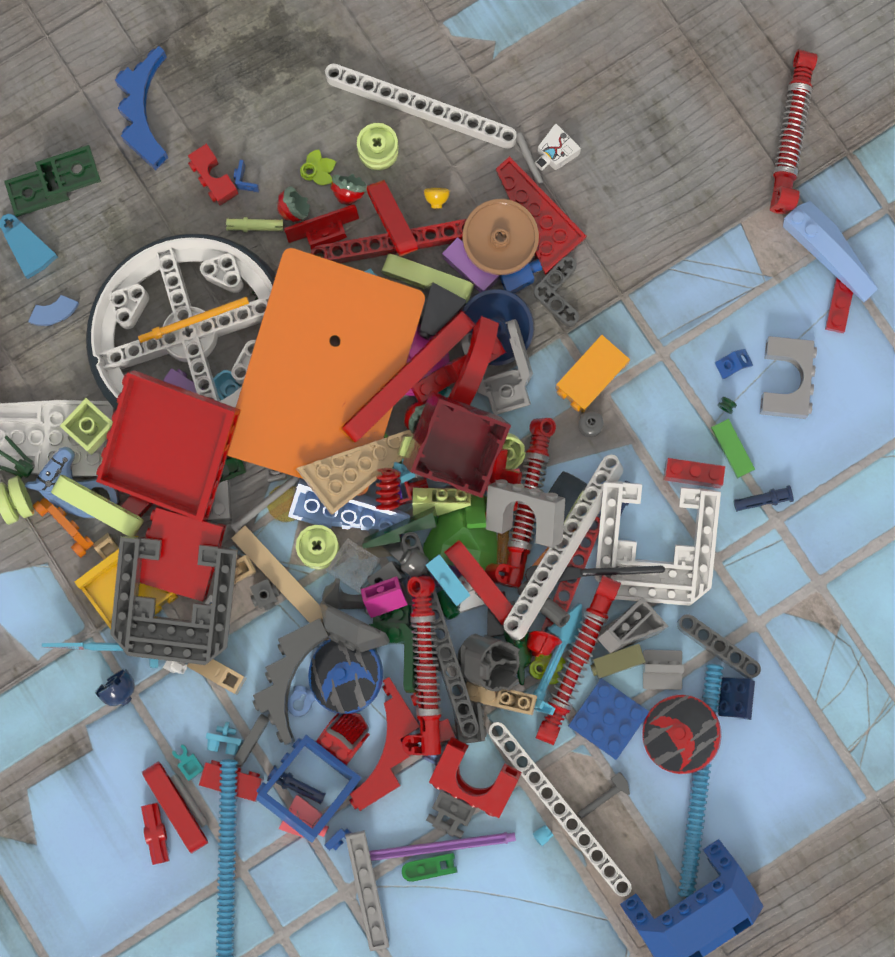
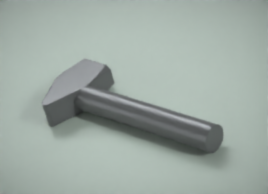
M621 772L610 778L615 786L577 812L581 819L620 791L630 795L628 782Z

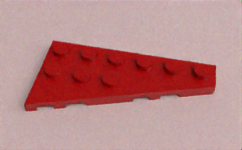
M509 156L496 168V172L509 200L525 207L536 221L539 231V242L535 255L539 259L542 270L546 275L561 259L566 257L584 241L587 236Z

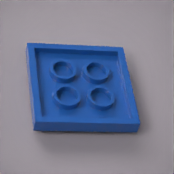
M601 678L568 727L617 760L649 711Z

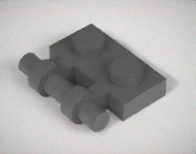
M441 791L432 809L439 813L437 817L429 814L426 821L433 824L432 826L435 828L439 827L447 831L448 835L461 839L464 831L458 829L460 823L468 826L476 809ZM444 815L455 820L452 825L442 820Z

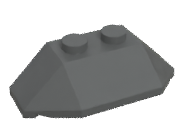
M321 601L320 608L324 627L332 641L336 643L340 641L352 651L356 649L360 652L384 646L390 642L385 632Z

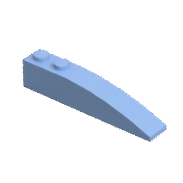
M811 201L797 206L784 218L783 228L859 299L865 302L878 290L837 225Z
M299 478L288 517L314 525H323L327 528L334 526L342 527V529L361 528V530L369 531V529L381 531L410 518V515L397 508L394 510H378L375 506L381 505V503L365 494L354 497L331 515L305 480Z

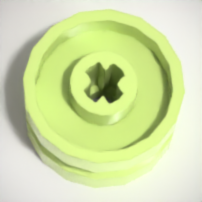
M373 123L360 131L357 137L360 161L372 170H384L395 163L398 157L399 146L396 133L391 127L383 123Z
M19 476L9 479L8 487L4 483H0V513L8 525L18 522L19 514L23 518L34 515L35 512L32 507L31 498Z
M323 525L308 526L300 532L296 540L297 555L311 569L322 570L328 568L335 563L339 556L340 546L336 535L331 529ZM320 545L322 549L320 551H318V549L315 551V546Z

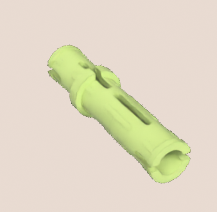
M248 217L243 219H226L227 231H283V219H248Z

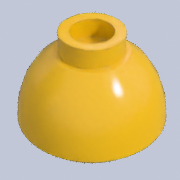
M426 188L424 190V196L431 204V208H442V204L447 201L450 195V190L447 188Z

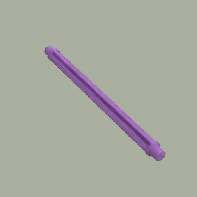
M504 832L501 834L369 852L371 861L488 845L508 844V842L516 841L515 832Z

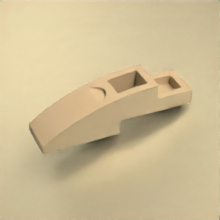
M468 681L466 682L470 701L533 715L537 700L536 695L504 689L490 691Z

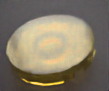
M280 486L275 487V488L270 492V494H271L272 492H274V491H275L277 488H279ZM295 486L289 488L267 506L270 514L280 522L288 523L297 520L288 517L296 490Z

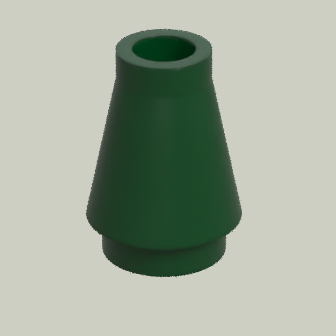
M445 590L437 593L444 617L447 620L457 617L460 614L459 605L456 606Z

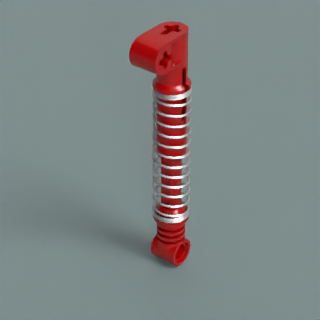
M602 575L589 608H586L583 615L585 620L580 622L582 627L577 629L579 634L574 636L576 641L571 643L573 648L569 650V657H566L570 663L563 664L567 670L560 671L564 678H557L561 685H554L558 692H551L554 697L549 698L547 702L555 708L553 715L548 714L544 716L546 720H542L535 737L536 739L554 746L561 729L559 725L563 724L561 720L564 721L565 718L563 716L570 713L573 706L568 701L569 699H576L571 695L572 691L579 692L574 688L575 684L582 685L577 679L578 677L585 678L580 672L581 670L587 671L583 665L584 663L590 664L589 658L593 657L591 653L593 650H596L594 647L595 643H599L597 640L598 635H602L600 633L601 628H605L603 623L608 621L609 617L607 614L612 602L615 600L621 582Z

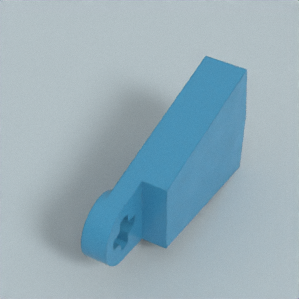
M6 214L1 217L0 228L27 279L43 271L58 258L45 243L14 215ZM7 220H9L10 222L14 221V222L12 223V225H13L12 228H10V227H6V228H5V226L7 225V223H6Z

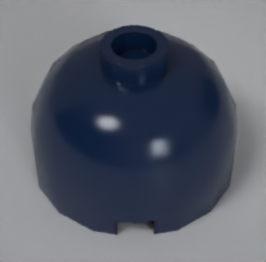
M122 669L107 679L108 682L104 686L101 684L95 691L97 697L106 705L118 706L122 704L124 706L132 700L130 696L134 693L135 689L134 679L127 669L125 671Z

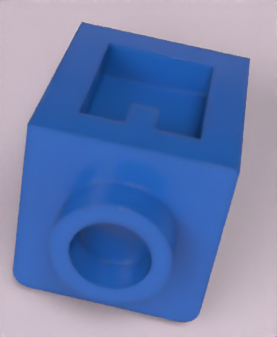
M341 828L324 846L329 851L332 848L336 851L344 843L341 839L343 837L346 839L345 834L352 832L348 828L346 830Z

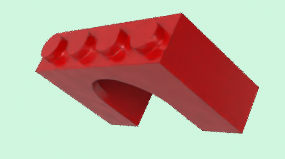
M451 736L429 783L436 789L444 790L450 793L452 797L462 799L468 802L470 806L485 811L489 816L500 818L522 772L504 763L496 781L491 786L481 789L471 787L460 775V763L469 745Z

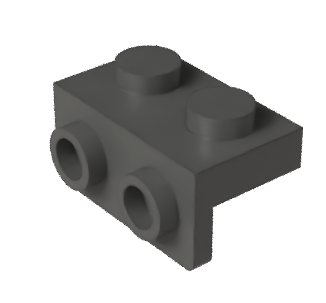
M480 702L471 703L478 723V732L473 737L465 738L460 734L454 716L456 737L465 744L485 741L487 736L486 726L483 725L484 708ZM459 705L458 712L466 715L468 713L467 706ZM466 723L464 731L467 734H472L474 731L473 725Z

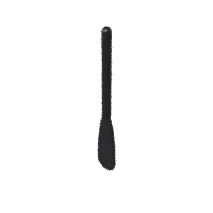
M538 565L530 566L526 570L525 576L528 582ZM658 565L582 569L567 566L558 582L574 580L584 576L665 572V567Z

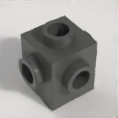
M269 579L250 586L253 593L250 597L255 607L264 608L266 611L276 606L275 603L279 601L277 597L280 594L276 585L272 586ZM267 593V597L263 599V594Z

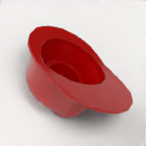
M528 632L527 647L532 650V656L535 657L540 655L549 656L553 649L562 643L559 638L546 632Z

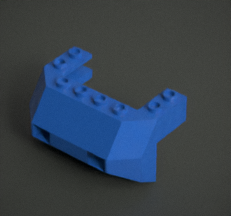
M719 839L703 849L709 863L719 877L654 919L637 894L620 903L627 918L645 942L653 957H704L753 925L763 909V904L743 870Z

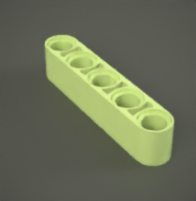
M393 254L387 255L381 271L389 277L422 289L434 282L465 299V303H468L474 288V284L469 281Z
M60 475L51 490V493L127 536L135 537L144 522L142 518L67 476Z

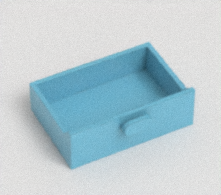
M440 554L425 565L456 606L470 596L469 592Z

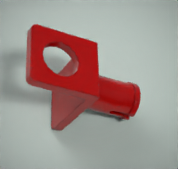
M426 478L412 483L404 482L408 498L399 500L400 506L413 503L411 497L413 496V488H429Z

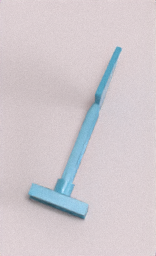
M579 603L567 612L570 615V619L565 626L560 628L553 624L548 628V632L558 637L562 643L556 646L537 690L535 689L533 695L537 696L534 708L536 711L553 715L555 711L553 706L543 700L546 695L545 691L567 643L573 647L571 643L576 641L574 636L579 634L577 629L582 627L580 623L582 621V604Z
M42 643L44 648L123 651L118 643ZM149 658L150 668H158V659Z

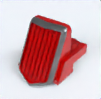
M337 713L315 742L347 766L369 737V727L361 714Z

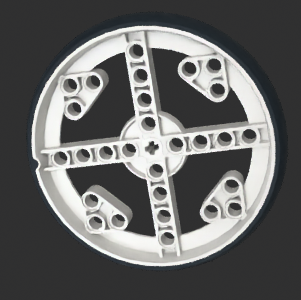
M181 234L165 237L151 242L130 254L119 263L102 284L91 307L87 324L86 348L88 361L94 379L104 397L117 410V398L123 389L122 380L124 375L121 370L169 354L179 361L188 363L197 394L236 408L242 386L233 394L220 401L207 356L214 350L218 337L262 322L265 312L258 313L260 308L267 306L276 277L275 272L258 255L243 245L223 237L208 234ZM202 262L200 271L205 279L232 293H238L243 289L244 279L258 296V300L249 302L247 305L163 335L160 339L155 340L154 338L143 343L136 340L116 348L114 346L116 323L118 322L124 329H131L136 325L149 301L147 291L139 284L158 270L161 271L173 311L165 320L163 327L181 321V317L185 314H188L189 318L205 312L200 308L191 306L179 263ZM232 262L230 267L225 268L226 263ZM173 263L170 269H166L168 264ZM214 268L212 273L206 274L208 269ZM233 279H238L236 284L230 285ZM178 280L175 286H171L173 281ZM142 292L139 298H135L137 293ZM183 297L182 302L176 303L178 298ZM124 298L123 303L117 304L119 299ZM248 313L247 318L240 319L242 314ZM129 315L127 321H122L124 316ZM229 319L230 322L223 326V321ZM211 325L212 328L205 332V327ZM171 338H176L174 343L168 344ZM250 340L245 344L232 368V376L239 385H243L245 376L238 378V374L242 371L247 372L252 355L251 350L254 349L256 340ZM153 344H157L154 350H150ZM194 349H199L196 355H191ZM135 350H139L136 356H132ZM117 356H121L118 362H114ZM204 366V370L202 372H196L198 367ZM208 383V389L202 390V386Z

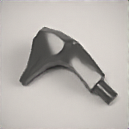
M336 578L333 583L326 586L323 591L322 601L336 609L365 608L362 594L350 595L344 593L340 588L339 578Z

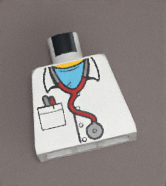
M555 124L538 146L537 152L541 157L535 164L540 170H544L548 165L557 170L580 154L581 148Z

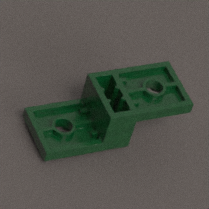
M86 145L35 162L36 171L4 181L14 215L19 217L70 200L68 192L101 182V178L91 147ZM75 165L82 166V170L79 173L72 172ZM25 190H33L30 197L26 198L23 196Z

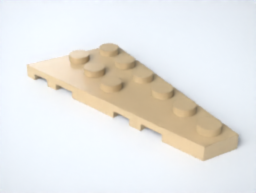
M406 430L298 467L296 470L330 514L333 515L377 480L376 476L382 474L377 469L394 467V462L399 463L404 458L397 455L404 436H413V433L410 430Z

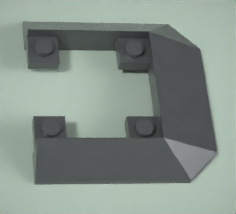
M120 537L111 636L127 656L199 665L208 664L228 647L238 550L223 546L199 545L197 565L216 567L212 605L194 603L192 620L154 616L156 598L138 596L142 558L160 560L162 540L144 537Z

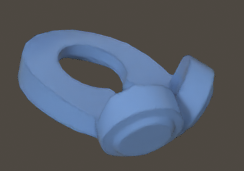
M302 685L295 686L294 693L288 700L289 712L296 717L307 714L312 707V703L316 701L314 693ZM302 695H305L306 698L303 701L304 708L300 711L295 710L293 707L294 702L299 700Z

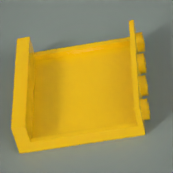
M119 549L74 581L110 629ZM141 583L139 585L138 596L156 598L154 615L163 609L162 606L167 602L170 604L178 598V594Z

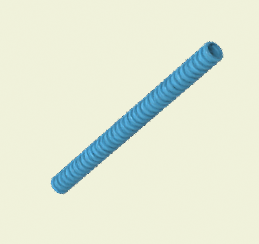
M708 664L706 665L708 670L705 671L707 677L704 678L706 680V683H704L705 689H703L705 694L702 695V698H704L703 702L708 704L716 714L718 712L717 706H719L717 701L720 700L718 694L721 693L719 691V688H721L720 682H722L720 677L723 676L721 670L724 667ZM710 763L692 775L694 781L692 780L693 787H691V790L693 791L690 793L692 799H689L691 805L688 807L690 808V811H688L690 815L687 817L689 823L686 824L688 830L685 831L687 833V836H685L686 842H684L686 847L683 848L685 855H682L684 861H682L683 867H681L683 871L680 873L682 879L679 880L681 886L678 887L680 889L678 895L681 897H689L696 891L694 887L697 885L695 879L698 878L696 872L699 871L697 869V866H699L698 860H700L698 855L701 854L699 847H702L700 841H702L701 835H703L701 831L704 829L702 823L705 822L703 816L705 817L704 810H706V807L704 806L707 804L705 798H708L706 792L709 790L707 789V786H709L707 782L710 779L708 774L711 773L709 767L712 765Z
M225 759L220 761V764H222V767H220L222 771L220 777L222 779L219 781L221 783V786H219V789H221V792H219V795H221L219 799L221 802L219 808H221L219 814H221V817H219L221 821L219 827L221 829L218 830L220 836H218V839H220V842H218L220 846L218 848L220 852L218 858H220L218 870L220 873H218L219 879L217 880L219 886H217V889H219V892H217L219 896L217 898V902H219L217 908H219L217 911L219 915L217 921L219 923L216 924L218 927L216 933H218V936H216L218 940L216 942L218 946L216 957H234L232 954L234 952L232 948L234 946V942H232L234 939L232 935L234 929L232 927H234L233 921L235 920V917H233V914H235L233 910L235 908L233 904L235 898H233L235 892H233V889H235L233 885L235 879L233 877L236 875L234 873V870H236V867H234V864H236L234 860L236 858L234 854L236 848H234L236 842H234V839H236L234 835L236 829L234 827L237 826L235 820H237V817H235V814H237V811H235V808H237L235 804L237 798H235L237 792H235L237 780L235 778L238 776L236 773L238 761Z

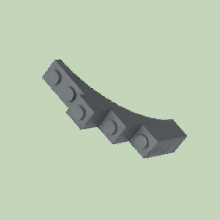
M321 618L278 639L280 643L278 648L281 654H285L286 657L265 667L267 670L265 675L269 683L273 682V685L253 695L255 699L253 700L254 707L257 711L260 710L261 713L269 711L268 718L272 725H276L278 730L276 735L281 743L284 742L285 745L295 741L288 717V695L292 680L305 657L318 644L329 638Z

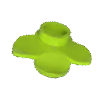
M320 150L312 151L308 154L306 163L300 168L301 177L307 181L313 180L318 185H328L332 183V177L329 174L333 171L336 161L322 158ZM309 169L313 171L310 175L306 173Z
M552 653L549 656L540 655L535 657V661L529 666V673L533 678L542 679L551 660ZM560 658L549 684L559 683L557 678H560L558 672L564 668L563 664L566 663L564 658ZM537 666L542 668V672L537 671Z

